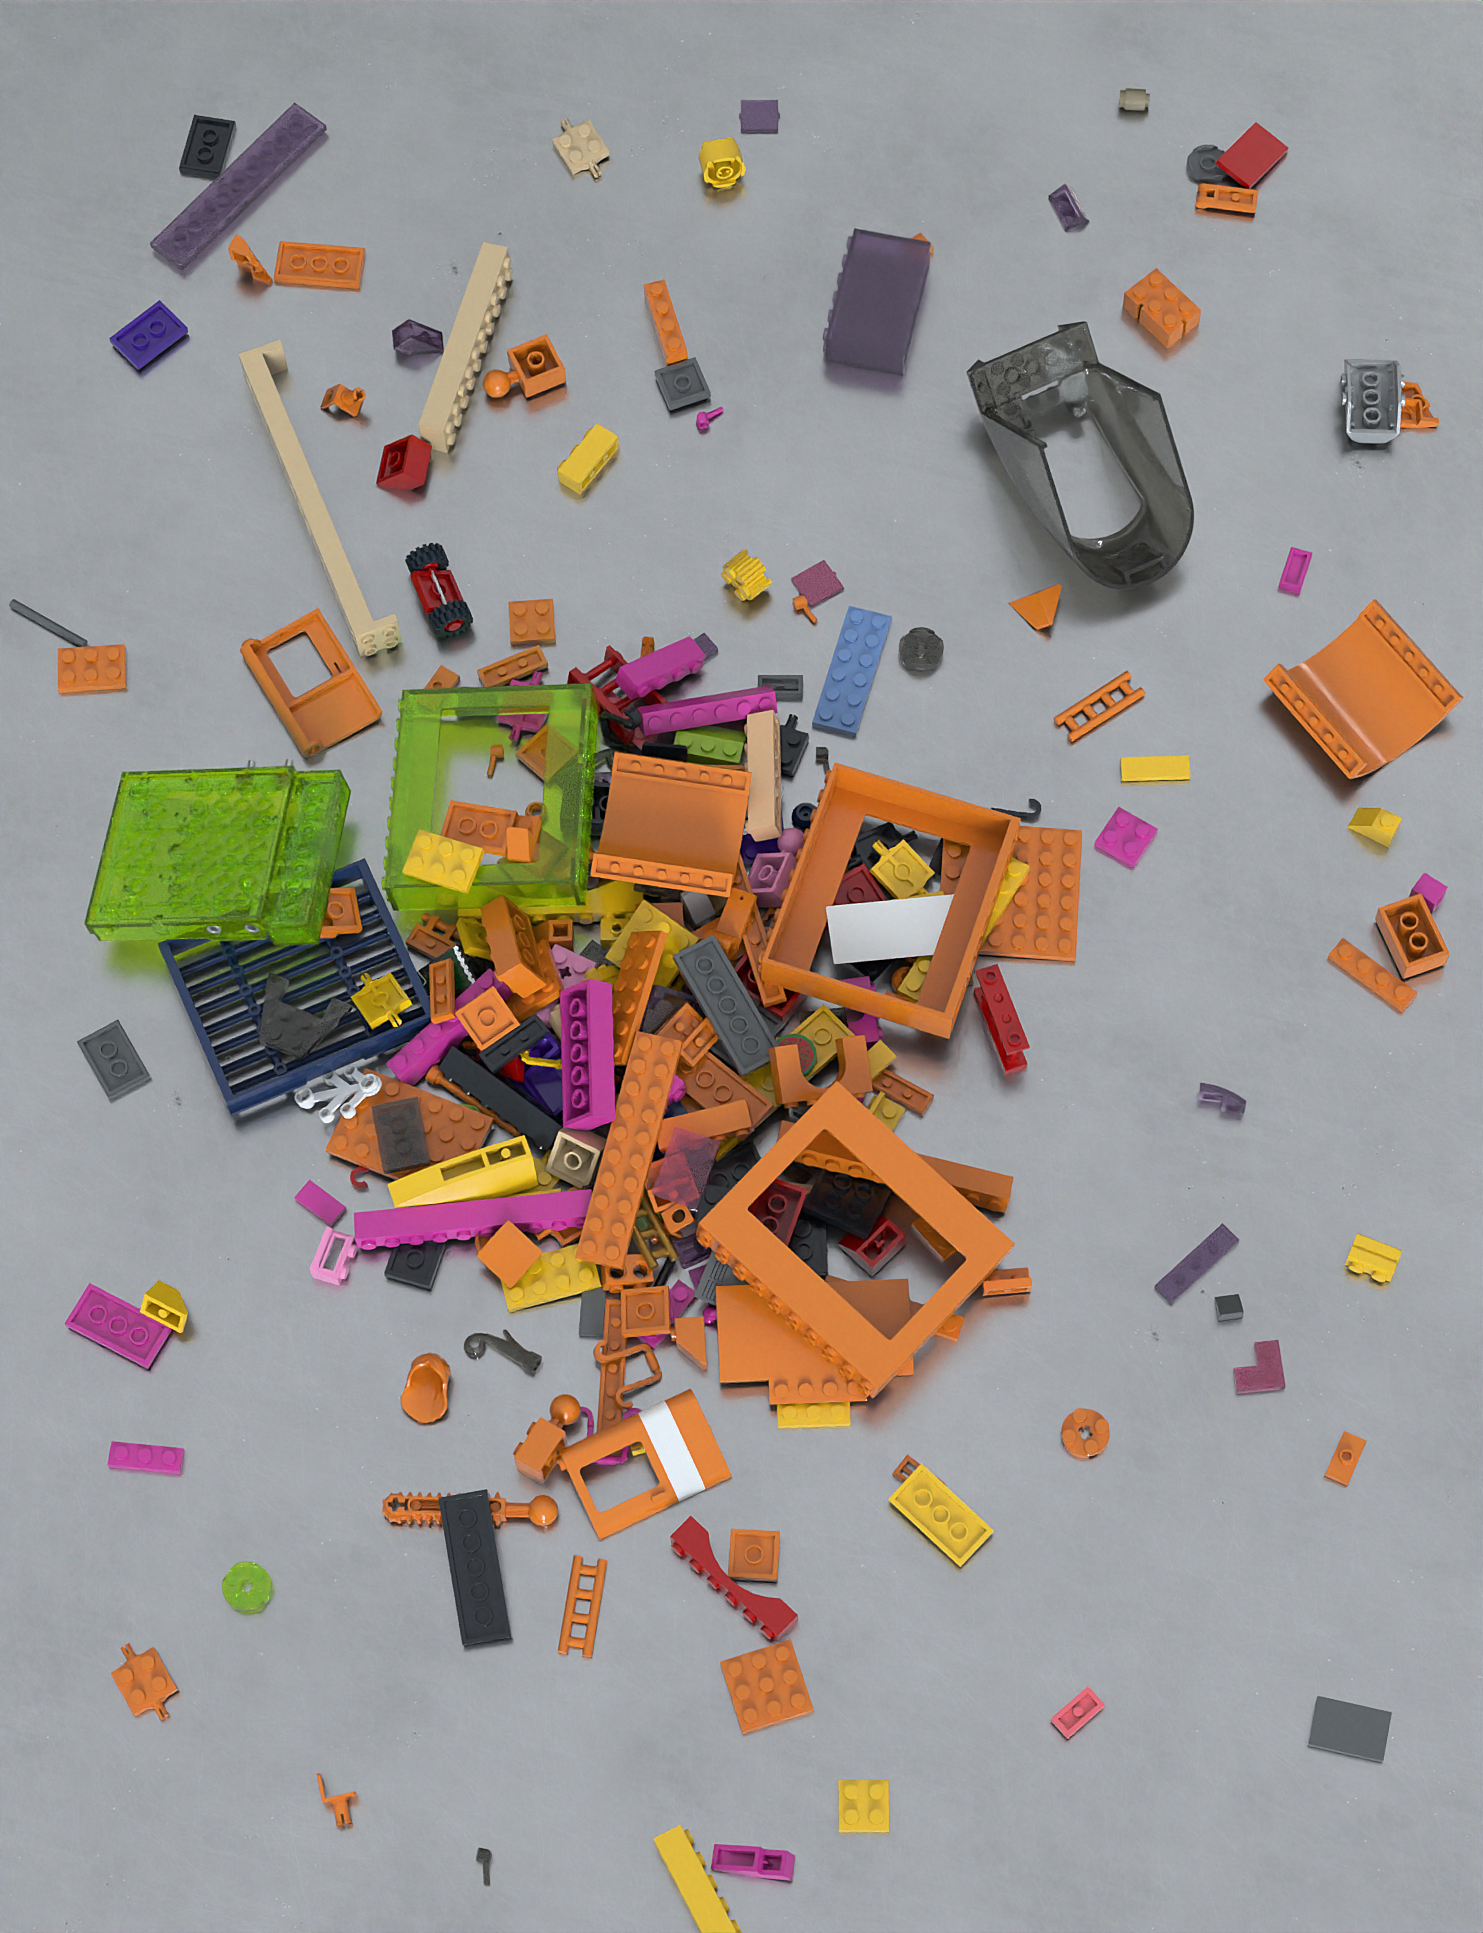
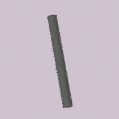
M13 599L10 602L9 606L74 644L80 647L87 645L88 641L19 601Z

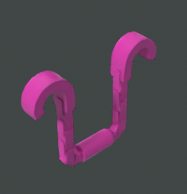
M582 1406L580 1407V1414L588 1416L587 1437L593 1435L594 1430L593 1414L590 1409ZM639 1408L628 1409L624 1414L623 1420L642 1412V1410ZM628 1446L622 1448V1455L620 1457H617V1455H607L592 1463H597V1465H617V1463H620L622 1465L628 1459Z

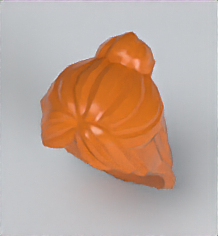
M429 1352L416 1357L412 1361L406 1386L401 1395L402 1408L419 1423L434 1422L436 1419L441 1418L447 1409V1387L451 1370L449 1364L439 1354Z

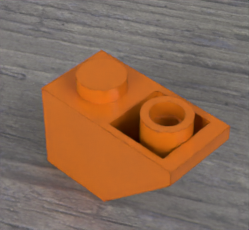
M572 919L548 920L532 928L536 944L545 939L549 943L551 950L557 944L574 952V927Z

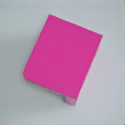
M1423 873L1411 889L1409 897L1422 893L1430 913H1433L1445 897L1448 887L1427 873Z

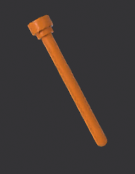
M435 1064L428 1071L425 1080L432 1085L437 1084L439 1086L441 1084L482 1114L494 1118L495 1123L515 1137L521 1136L516 1131L517 1127L511 1123H505L498 1118V1113L493 1109H486L479 1103V1099L467 1095L461 1090L459 1085L445 1079L444 1073L438 1069L440 1066Z

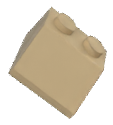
M563 1127L558 1132L545 1171L581 1189L582 1186L591 1185L598 1174L607 1139L589 1130L580 1131Z

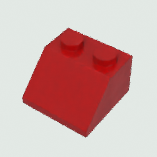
M412 434L385 445L376 484L406 490L423 485L426 480L428 463L431 459L432 446Z

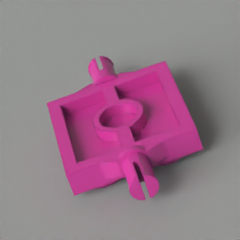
M534 671L531 682H521L514 679L510 682L497 716V722L513 727L509 739L512 741L513 739L515 742L518 741L521 730L537 733L544 726L555 697V691L545 689L539 685L543 673L540 671L539 673Z

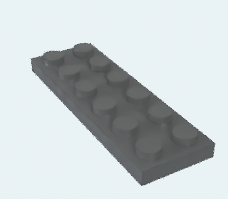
M715 935L674 954L672 959L741 1078L769 1064L768 1049L778 1047L779 1045Z

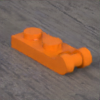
M1205 183L1198 185L1197 193L1199 197L1196 198L1195 205L1200 209L1210 207L1249 213L1256 212L1258 190Z

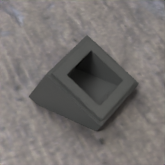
M1239 1294L1215 1297L1219 1321L1243 1318L1244 1311Z

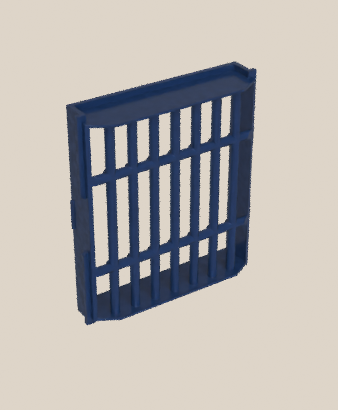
M365 858L320 876L323 883L322 888H340L362 879L366 891L356 895L357 903L360 904L370 900L374 911L360 916L361 924L364 925L379 919L383 930L350 944L339 947L335 938L313 939V936L240 965L236 954L306 926L307 919L309 918V915L232 946L226 934L245 927V922L250 918L253 903L221 917L220 923L222 928L220 933L215 934L207 931L206 923L158 943L160 952L167 964L231 1116L305 1086L308 1081L358 1060H367L410 1042L432 1022L429 997ZM289 889L263 898L259 921L303 903V899L310 889ZM216 938L219 939L222 951L178 968L173 956ZM386 938L388 939L392 947L391 950L350 967L347 966L343 956ZM327 942L330 952L249 985L244 976L248 972L318 943ZM393 958H397L401 969L393 971L391 974L395 980L403 977L406 978L410 988L404 990L408 998L414 996L419 1007L399 1015L398 1017L402 1020V1023L399 1026L395 1020L398 1025L396 1028L388 1020L372 1030L356 1007V1011L276 1044L270 1035L271 1032L350 1000L351 996L365 986L364 984L357 986L352 975ZM224 959L228 960L231 970L188 988L186 987L183 976ZM335 960L339 969L338 972L261 1004L256 1003L253 993ZM236 978L239 990L195 1007L191 996ZM344 980L348 990L268 1024L265 1023L261 1013ZM241 998L245 999L248 1009L208 1026H203L200 1015ZM253 1017L257 1026L256 1029L212 1047L208 1035ZM358 1019L362 1020L365 1027L364 1031L285 1064L280 1058L279 1052ZM259 1037L262 1038L265 1045L264 1049L224 1066L220 1065L216 1055ZM267 1057L271 1058L274 1065L273 1069L229 1086L225 1077L226 1074Z

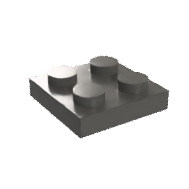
M696 357L654 371L669 410L711 397V392Z

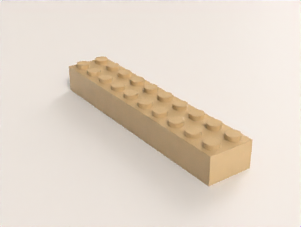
M483 242L418 423L420 439L431 445L433 450L447 453L449 446L454 444L456 437L455 429L460 426L462 421V409L467 407L469 399L467 395L469 390H472L474 387L475 372H479L482 353L485 354L488 341L486 340L488 335L493 333V320L500 313V300L505 298L507 291L506 283L512 279L513 268H510L512 258L509 256L508 247Z

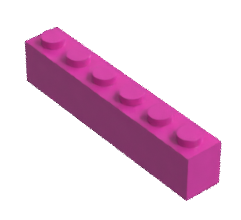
M770 685L637 707V712L642 719L639 728L645 736L747 719L748 714L774 710L775 714L778 713L776 693Z
M489 968L455 1000V1011L492 985L504 1002L513 992L504 982H500ZM457 1016L437 1024L431 1022L392 1057L386 1065L403 1083L413 1086L432 1066L448 1054L452 1046L458 1045L469 1033Z

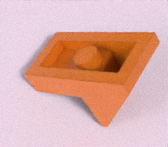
M518 815L515 827H507L509 861L531 862L542 823L540 817Z

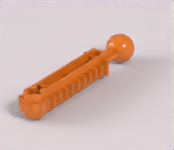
M402 1492L390 1493L382 1501V1513L391 1523L398 1522L401 1524L402 1520H407L408 1524H411L412 1520H417V1523L421 1524L422 1520H426L430 1524L432 1520H436L437 1524H440L442 1517L438 1498L442 1497V1495L438 1493L436 1497H432L431 1493H428L427 1496H422L421 1492H419L417 1496H412V1493L409 1492L407 1496H403ZM496 1492L494 1498H491L490 1493H488L492 1518L496 1526H499L501 1521H507V1517H528L533 1523L545 1526L551 1524L558 1515L557 1503L546 1495L536 1496L530 1503L507 1502L506 1498H501L499 1492ZM396 1504H399L400 1507L397 1508V1511H393Z

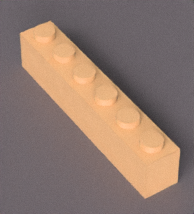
M774 710L748 714L747 724L744 725L747 743H745L744 748L748 762H745V771L752 772L746 811L748 820L745 821L747 833L752 835L755 842L782 837L780 721Z

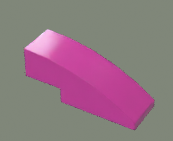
M714 1844L711 1869L737 1875L792 1881L795 1855L785 1850H769L757 1846Z

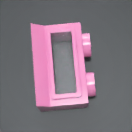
M326 1226L310 1267L312 1277L340 1286L342 1279L345 1280L347 1278L349 1260L354 1258L358 1246L354 1236L335 1231Z

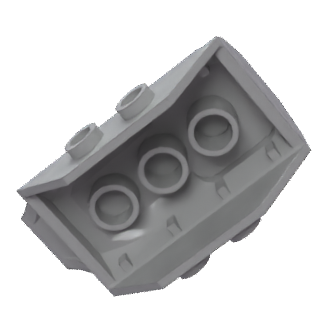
M1344 359L1341 387H1345V392H1342L1341 404L1345 405L1346 433L1351 440L1358 443H1387L1400 434L1401 407L1405 406V393H1401V388H1404L1405 377L1401 375L1400 365L1397 360Z

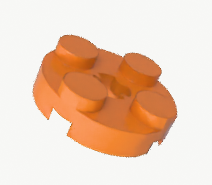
M1077 1408L1065 1418L1061 1427V1438L1066 1450L1079 1458H1089V1456L1102 1453L1110 1437L1108 1421L1100 1413L1091 1409ZM1088 1428L1092 1436L1082 1439L1079 1430Z

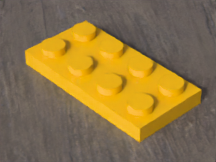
M578 1244L543 1253L512 1289L501 1280L509 1313L602 1287L596 1264L575 1258Z
M922 1463L888 1499L959 1567L994 1532L989 1525Z

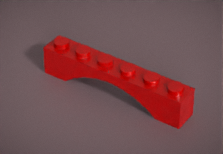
M691 1515L670 1536L671 1548L679 1556L684 1554L690 1560L688 1562L689 1565L697 1573L702 1571L708 1577L706 1579L707 1582L714 1589L720 1588L725 1593V1599L731 1605L735 1606L737 1604L744 1610L742 1614L751 1623L757 1622L761 1626L760 1631L768 1639L774 1638L778 1642L798 1622V1614L780 1598L754 1594L732 1581L721 1569L714 1557L708 1531Z

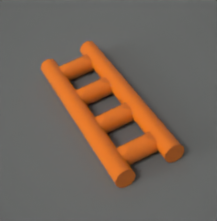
M1125 671L1053 719L1057 725L1063 722L1068 725L1072 731L1067 734V737L1073 742L1144 696L1145 692L1141 687L1135 691L1127 682L1132 676L1128 671ZM1120 687L1126 694V697L1115 702L1109 692ZM1101 698L1109 708L1097 714L1091 704ZM1083 710L1090 720L1079 726L1072 716Z
M574 1555L558 1653L567 1654L568 1646L583 1648L582 1656L592 1657L607 1560L598 1559L597 1566L583 1565V1557ZM580 1574L595 1576L593 1590L578 1588ZM576 1598L591 1600L589 1614L574 1612ZM572 1622L587 1624L585 1638L570 1636Z

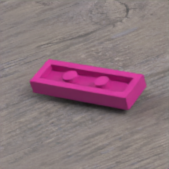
M679 1279L670 1289L671 1327L675 1325V1318H681L696 1299L694 1297L695 1291ZM667 1334L637 1336L636 1338L642 1343L651 1346L652 1350H655Z
M111 1441L107 1465L112 1468L181 1474L184 1449Z

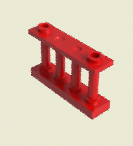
M610 645L606 647L604 661L587 673H582L577 667L569 671L567 685L598 716L602 712L607 711L628 720L630 718H626L620 711L640 698L639 696L630 700L626 696L620 701L612 703L606 695L619 687L615 679L602 688H597L591 682V680L609 668H612L618 674L619 668L628 664L623 659L621 653L615 651ZM655 690L641 697L648 705L668 702L664 696H660ZM609 720L610 728L625 744L633 740L635 729L629 730L624 728L623 725Z
M998 964L976 970L975 973L981 987L974 988V995L1004 1073L1008 1074L1027 1068L1028 1064L1022 1050L1029 1049L1030 1046Z

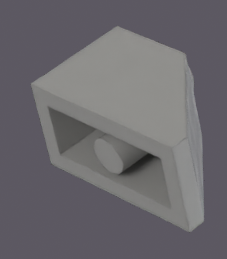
M684 891L680 894L681 902H683V915L694 931L716 919L715 911L707 894Z

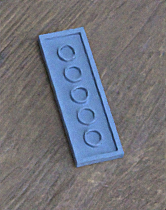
M853 606L848 607L812 726L856 737L892 622V616Z

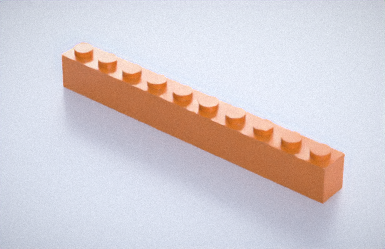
M782 1120L777 1142L795 1123ZM825 1130L794 1160L807 1166H815L831 1172L844 1173L852 1177L884 1183ZM916 1153L973 1206L1005 1213L1010 1200L1014 1177Z

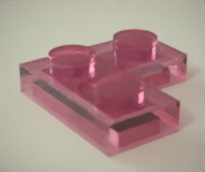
M1279 1340L1254 1342L1257 1365L1233 1369L1236 1393L1285 1389Z

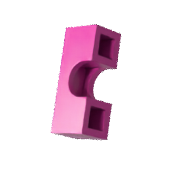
M869 976L841 980L842 982L876 992L875 984H870ZM863 1013L864 1016L859 1021L848 1022V1029L855 1036L865 1035L868 1051L879 1040H883L882 1027H877L876 1019L880 1018Z

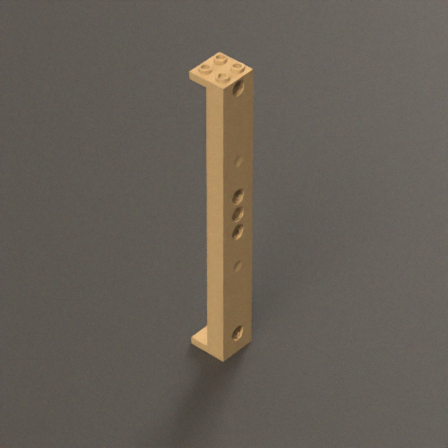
M277 340L240 353L239 358L244 378L359 656H370L378 650L396 646L402 642L396 615L392 614L373 621L271 375L288 369L281 341Z

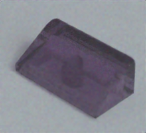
M1066 183L1048 195L1066 230L1089 222L1074 190Z
M696 1233L672 1243L680 1256L679 1261L684 1269L710 1258L712 1249L702 1246L697 1240L698 1236Z

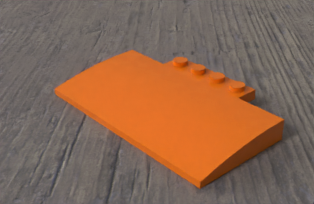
M908 1279L826 1282L888 1340H891L911 1319ZM751 1285L715 1286L719 1383L768 1381L769 1405L867 1401V1397L857 1389L858 1384L852 1379L847 1380L839 1372L840 1368L834 1362L831 1364L826 1361L821 1355L822 1351L816 1345L814 1347L810 1346L804 1340V1334L798 1329L796 1331L793 1330L786 1323L785 1320L787 1318L780 1312L776 1314L769 1308V1302L763 1296L758 1297L751 1291ZM913 1357L895 1376L914 1375Z

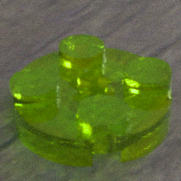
M244 1561L233 1565L229 1569L230 1571L226 1577L224 1576L222 1581V1592L226 1601L233 1609L250 1612L268 1603L272 1592V1581L268 1572L262 1566L252 1561ZM244 1581L254 1584L250 1592L240 1590V1587L244 1586Z

